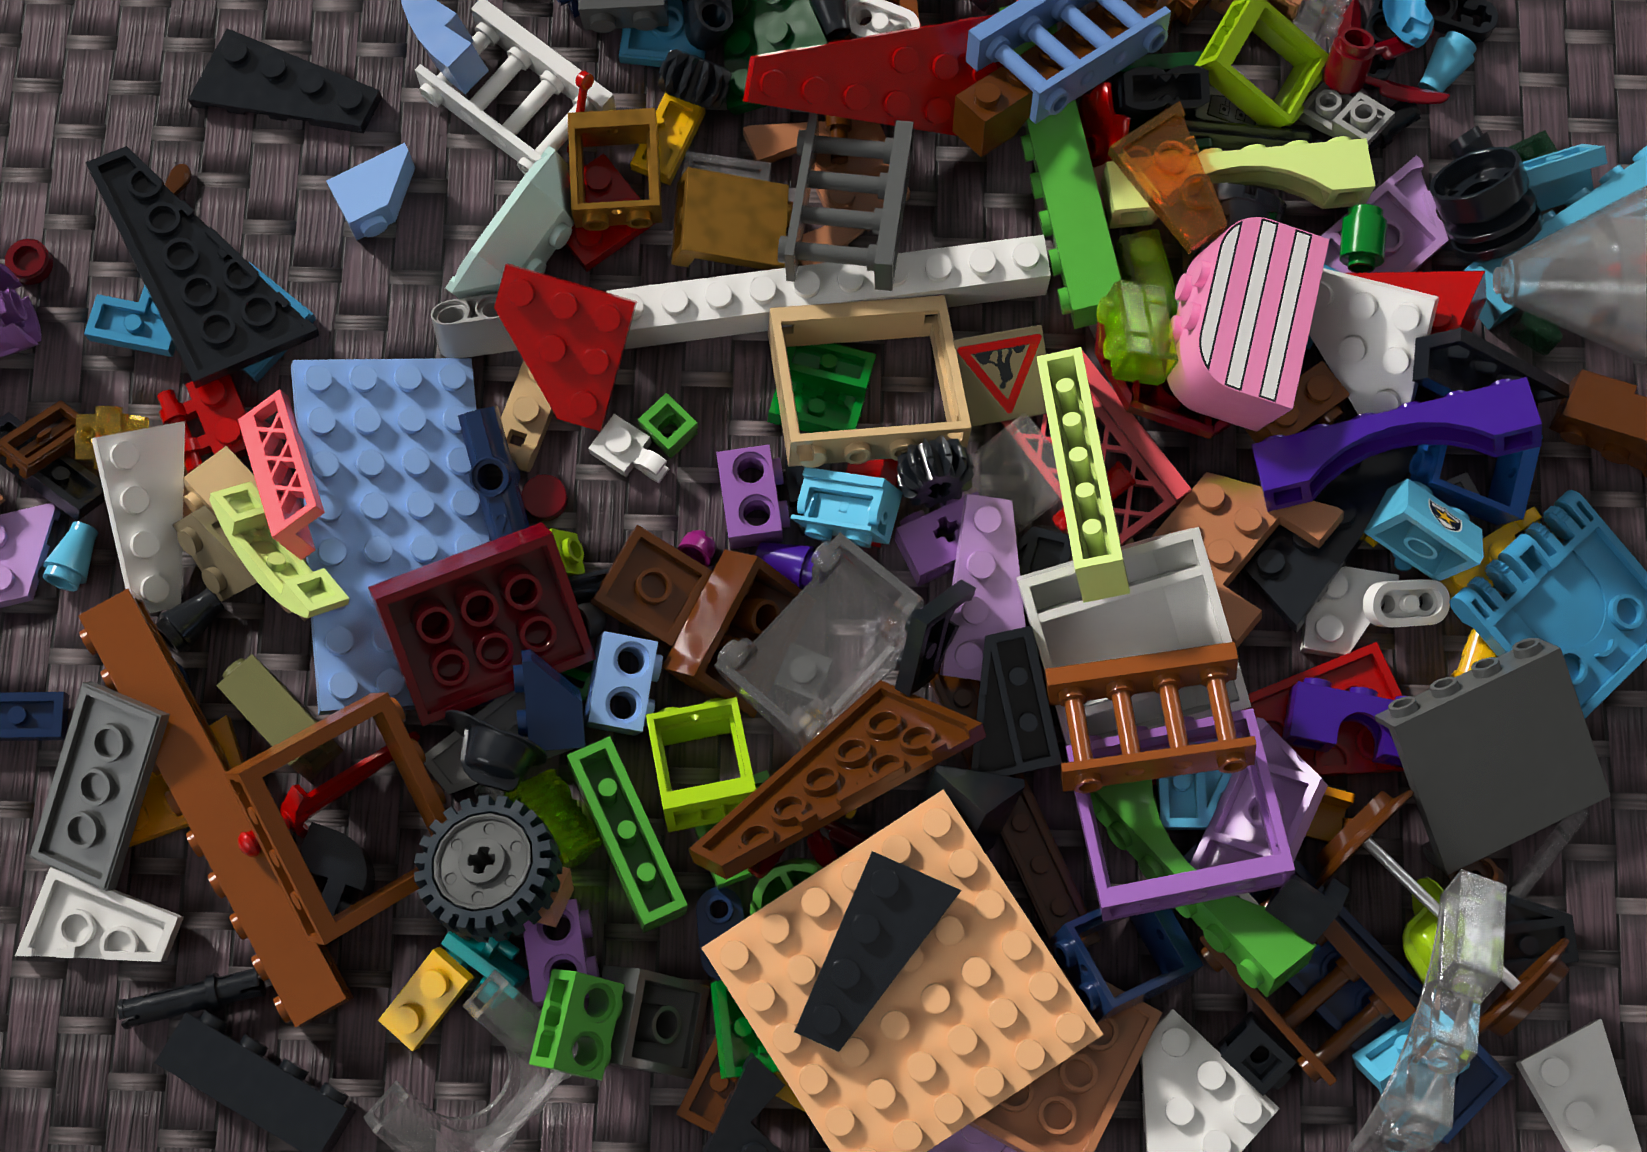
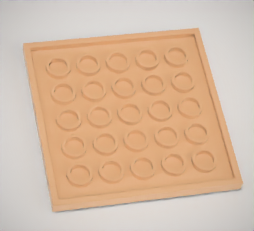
M944 789L702 947L707 958L831 1152H927L1104 1035ZM873 851L962 891L838 1052L799 1035L794 1030L870 854Z

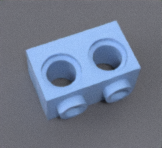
M606 631L597 637L596 659L593 660L583 716L584 727L632 736L643 732V727L648 726L646 715L654 713L655 700L648 699L651 681H658L662 668L663 656L656 654L658 641ZM628 651L637 657L639 668L635 674H628L620 669L617 661L620 652ZM613 696H622L629 701L631 713L627 719H619L612 714L610 700Z

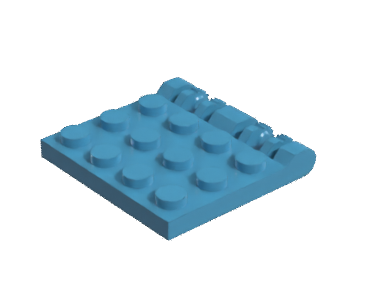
M1567 490L1555 501L1554 506H1550L1543 513L1544 522H1546L1553 533H1550L1549 529L1541 523L1533 522L1525 530V534H1520L1498 555V559H1493L1485 567L1486 575L1493 581L1494 586L1508 594V596L1503 599L1483 577L1475 576L1467 584L1468 587H1463L1450 599L1449 603L1458 618L1463 623L1473 627L1497 656L1511 651L1515 643L1527 638H1539L1560 647L1584 718H1586L1647 658V571L1586 499L1577 491ZM1555 536L1562 538L1566 541L1563 544H1561V542Z

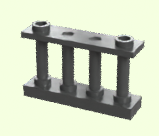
M809 112L807 129L799 130L797 137V156L802 157L788 236H780L778 245V262L785 263L786 281L795 282L799 260L867 266V271H874L875 290H893L913 155L914 122L896 120L894 138L886 137L885 142L819 136L818 114ZM817 153L883 159V164H889L888 173L880 172V177L814 171ZM811 188L878 194V199H884L883 208H875L874 212L808 206ZM805 224L872 230L873 235H878L877 244H869L868 248L802 242Z

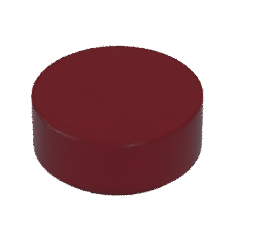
M22 239L15 242L8 249L5 256V265L22 284L33 285L42 282L49 276L53 268V258L48 249L38 240Z
M537 475L531 478L522 490L521 496L526 512L538 521L554 520L566 509L568 497L565 487L559 479L552 475Z

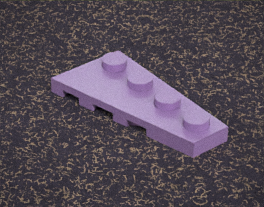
M972 494L964 495L952 586L962 579L976 587V591L972 600L966 601L956 608L950 621L959 625V628L946 650L941 664L940 675L980 680L985 636L1026 627L1023 600L1016 577L1020 576L1012 500Z

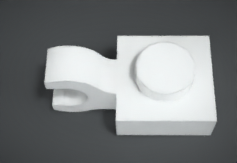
M613 414L588 448L591 455L625 477L635 467L650 479L660 483L669 471V468L665 466L667 460L659 454L647 450L652 443L650 436L616 414Z

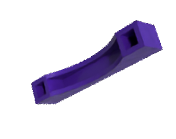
M1524 377L1516 380L1501 379L1493 382L1488 387L1471 391H1453L1446 394L1443 398L1422 403L1417 401L1402 404L1397 409L1377 414H1359L1352 420L1332 425L1318 424L1310 427L1307 431L1288 436L1273 435L1265 438L1262 442L1251 445L1267 512L1312 502L1327 484L1349 467L1370 456L1394 448L1420 444L1451 445L1473 449L1492 457H1499L1541 447L1542 422L1528 379Z

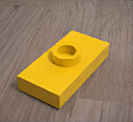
M666 92L656 110L659 139L661 182L671 185L706 112L705 108L681 100ZM647 143L639 144L630 163L631 170L648 176Z

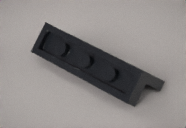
M1463 328L1422 336L1415 340L1412 381L1443 397L1457 390L1471 391L1488 387L1493 382L1501 379L1516 380L1527 377L1537 410L1538 403L1569 398V384Z

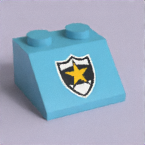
M1406 479L1387 489L1364 530L1365 534L1432 580L1441 581L1480 565L1484 557L1482 529L1469 521L1470 518L1464 511L1456 507L1447 506L1433 496V492L1429 487L1410 479Z

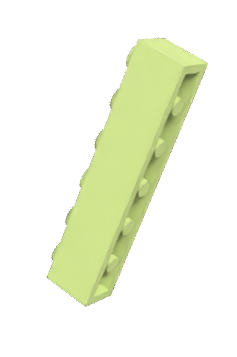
M1078 347L1037 356L1073 562L1083 603L1130 594L1082 348Z

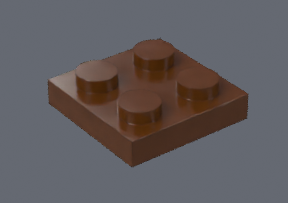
M637 524L590 603L646 638L658 641L659 646L668 650L678 637L713 571Z

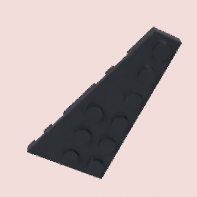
M127 146L85 162L195 388L319 337L317 327L308 319L305 320L280 292H276L259 276V272L212 227L209 228L197 217L195 211L184 200L181 201L164 185L163 180Z

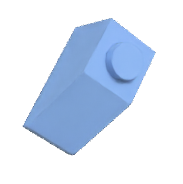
M405 143L326 180L356 240L363 237L377 236L384 232L388 225L396 222L415 170V165Z

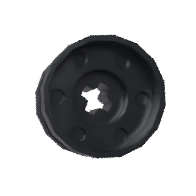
M1489 147L1473 151L1443 167L1432 179L1429 190L1442 220L1446 221L1444 227L1458 258L1468 262H1483L1501 258L1531 242L1542 230L1544 218L1537 205L1534 193L1528 188L1530 181L1521 157L1516 150L1508 147Z

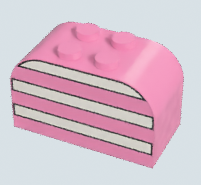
M1251 217L1233 224L1193 259L1186 274L1184 273L1177 284L1175 299L1179 300L1177 314L1171 318L1165 334V340L1170 342L1165 363L1166 378L1171 391L1183 405L1197 413L1256 432L1293 409L1330 239L1271 219Z

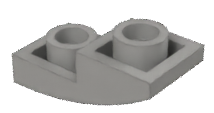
M1323 82L1302 104L1304 111L1299 120L1334 138L1340 136L1350 137L1351 140L1366 138L1369 146L1393 120L1395 112L1360 91L1353 98L1348 94L1342 95L1335 90H1331Z

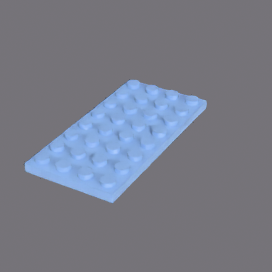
M472 359L293 360L291 375L296 424L325 511L324 514L308 524L316 550L306 557V564L313 572L325 568L349 597L348 605L311 617L318 715H331L370 693L388 692L390 697H394L400 703L403 710H415L368 587L490 542L479 495L470 483L471 465L458 415L477 410ZM301 498L302 507H304L307 503L305 498ZM495 699L489 700L477 706L488 705Z

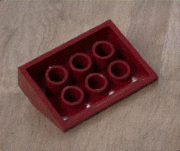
M542 522L368 587L422 726L445 718V712L448 710L464 711L515 691L513 665L522 664L521 650L531 649L559 673L596 659L554 535Z

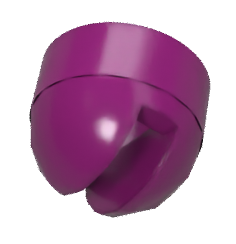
M703 530L688 532L682 538L677 549L705 567H708L716 550L714 539L705 536L706 532Z

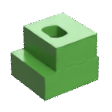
M667 393L638 419L639 426L647 432L651 440L670 459L698 434V422ZM668 424H673L678 429L674 430L669 438L665 437L661 431Z

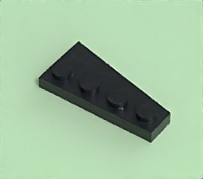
M872 851L794 1032L839 1052L962 890Z

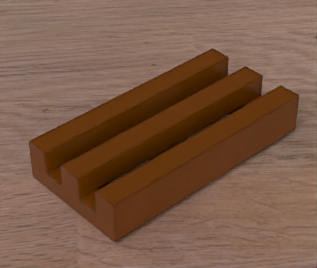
M60 400L0 439V458L2 456L6 457V464L12 469L17 466L20 469L19 475L26 480L91 437L93 425ZM62 417L67 418L52 429L47 428ZM38 434L37 438L29 444H27L26 446L22 447L18 451L15 449L31 437Z

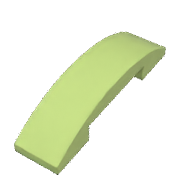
M251 481L210 493L209 500L214 513L234 551L254 579L278 603L291 612L305 618L348 605V595L325 568L313 572L304 560H300L272 538L259 491Z

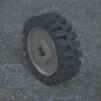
M481 795L477 804L468 798L460 802L462 810L457 812L451 806L443 812L447 818L443 824L435 819L429 826L433 835L432 837L423 835L419 843L424 852L423 854L416 853L414 864L419 871L414 872V879L420 888L417 891L426 908L449 931L455 932L459 937L469 941L472 937L477 942L488 943L489 937H493L499 942L508 939L507 932L512 931L516 936L525 932L526 929L523 924L528 920L535 925L542 918L538 913L541 907L549 910L554 902L550 893H558L561 884L557 877V874H562V863L558 857L561 853L554 840L555 838L546 824L524 803L515 800L513 803L508 797L501 795L497 796L496 801L490 795Z

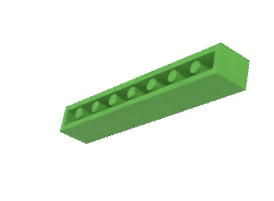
M1008 6L999 8V12ZM1054 24L1046 30L1050 34H1054L1058 31L1057 25ZM1032 41L1025 42L1013 50L1018 55H1021L1036 44ZM1073 100L1060 113L1049 115L1037 124L1033 123L1029 117L1024 123L1027 135L1020 136L1025 162L1033 160L1036 172L1029 174L1034 199L1042 198L1045 207L1044 211L1038 212L1044 237L1052 236L1055 248L1048 250L1053 276L1061 275L1064 288L1057 289L1063 315L1071 314L1074 329L1097 324L1101 315L1114 320L1126 318V297L1076 100Z

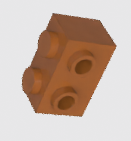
M1320 361L1300 376L1292 410L1257 432L1247 428L1244 429L1255 443H1259L1273 435L1288 436L1307 431L1314 425H1332L1344 414L1341 407L1350 394L1325 363Z

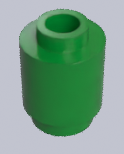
M1371 204L1354 205L1348 209L1347 216L1342 220L1339 260L1342 264L1348 266V270L1351 272L1370 273L1375 270V267L1381 266L1384 263L1387 220L1383 217L1382 208Z

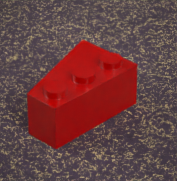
M1485 271L1346 273L1439 296L1431 334L1457 328H1463L1472 333L1487 300Z

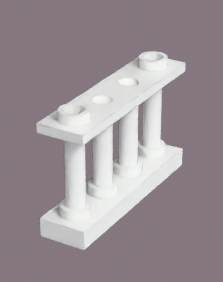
M478 0L471 8L476 25V34L472 37L474 48L480 55L488 45L494 46L497 44L507 51L508 58L470 100L451 87L453 84L441 72L436 76L420 64L415 69L421 86L419 92L430 104L435 107H439L442 104L515 159L518 168L526 174L533 164L541 159V155L548 146L558 151L568 140V114L565 115L535 150L516 135L553 94L559 95L562 92L570 98L574 107L568 113L576 112L579 87L576 86L575 80L581 70L487 0ZM530 68L540 76L541 82L501 125L486 114L484 110L521 69L526 71ZM594 80L592 87L587 92L585 112L616 110L613 94Z

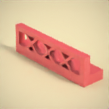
M279 389L239 418L238 422L271 536L292 554L303 560L316 550L308 524L324 514L325 511L302 438L298 433L289 397ZM278 411L272 425L265 421ZM291 468L296 469L294 474L292 473ZM300 498H305L306 506L302 507Z

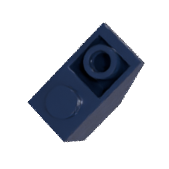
M531 649L521 650L522 664L513 665L515 693H525L526 709L517 710L518 735L528 737V740L536 743L544 751L585 747L583 706L580 690Z

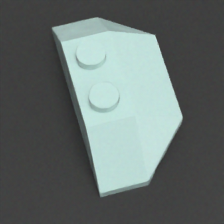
M548 146L541 155V159L537 160L525 174L457 269L456 275L452 277L445 287L458 299L498 293L505 264L508 263L544 274L546 262L556 249L562 248L569 240L572 226L575 224L571 211L568 164L555 149Z

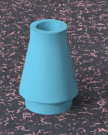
M1448 31L1445 37L1438 38L1425 73L1418 83L1419 88L1444 92L1474 62L1475 58L1473 55L1477 50L1476 45L1468 37L1455 31Z
M74 521L69 531L43 563L45 568L44 580L57 588L73 592L78 590L80 584L86 583L98 531L86 523Z

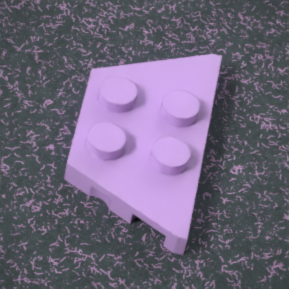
M1417 155L1374 190L1366 204L1382 208L1383 217L1387 220L1384 263L1381 266L1375 267V270L1370 273L1416 272L1445 247L1449 241L1443 221L1436 214V205L1431 192L1427 190L1421 173L1424 166ZM1342 217L1321 235V237L1330 239L1324 264L1341 273H1354L1348 270V266L1342 264L1339 260L1342 220L1344 218Z
M53 503L0 515V608L34 599L39 583L38 572L45 562L50 548L47 545L48 537L54 520L58 521L60 517V508Z
M1257 717L1258 729L1294 862L1328 785L1263 718ZM1248 766L1242 771L1231 773L1232 776L1220 797L1215 813L1190 863L1196 870L1270 855Z

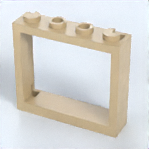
M945 295L770 308L768 339L788 467L804 466L814 468L829 463L848 462L850 464H861L868 460L891 458L898 460L897 457L907 452L908 445H919L923 443L924 438L930 441L935 440L940 435H943L946 440L959 439L961 446L967 449L971 423L957 353L954 348V338ZM782 325H792V327H782ZM930 336L947 422L800 434L786 347Z

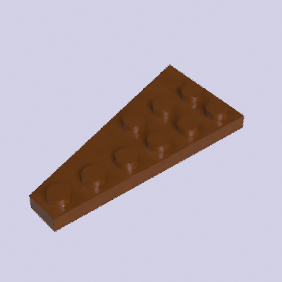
M879 680L692 845L689 851L693 862L727 880L986 738L983 723L915 694L908 697L896 690L895 686Z

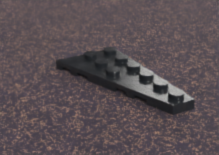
M1421 385L1418 386L1414 401L1422 403L1434 400ZM1418 445L1394 448L1370 456L1343 471L1324 487L1313 501L1338 507L1344 511L1342 522L1319 549L1284 526L1278 525L1240 571L1295 633L1304 624L1305 617L1315 603H1319L1325 595L1328 585L1342 567L1346 566L1366 538L1367 534L1364 533V530L1387 489L1404 481L1409 475V465L1413 455L1417 452Z

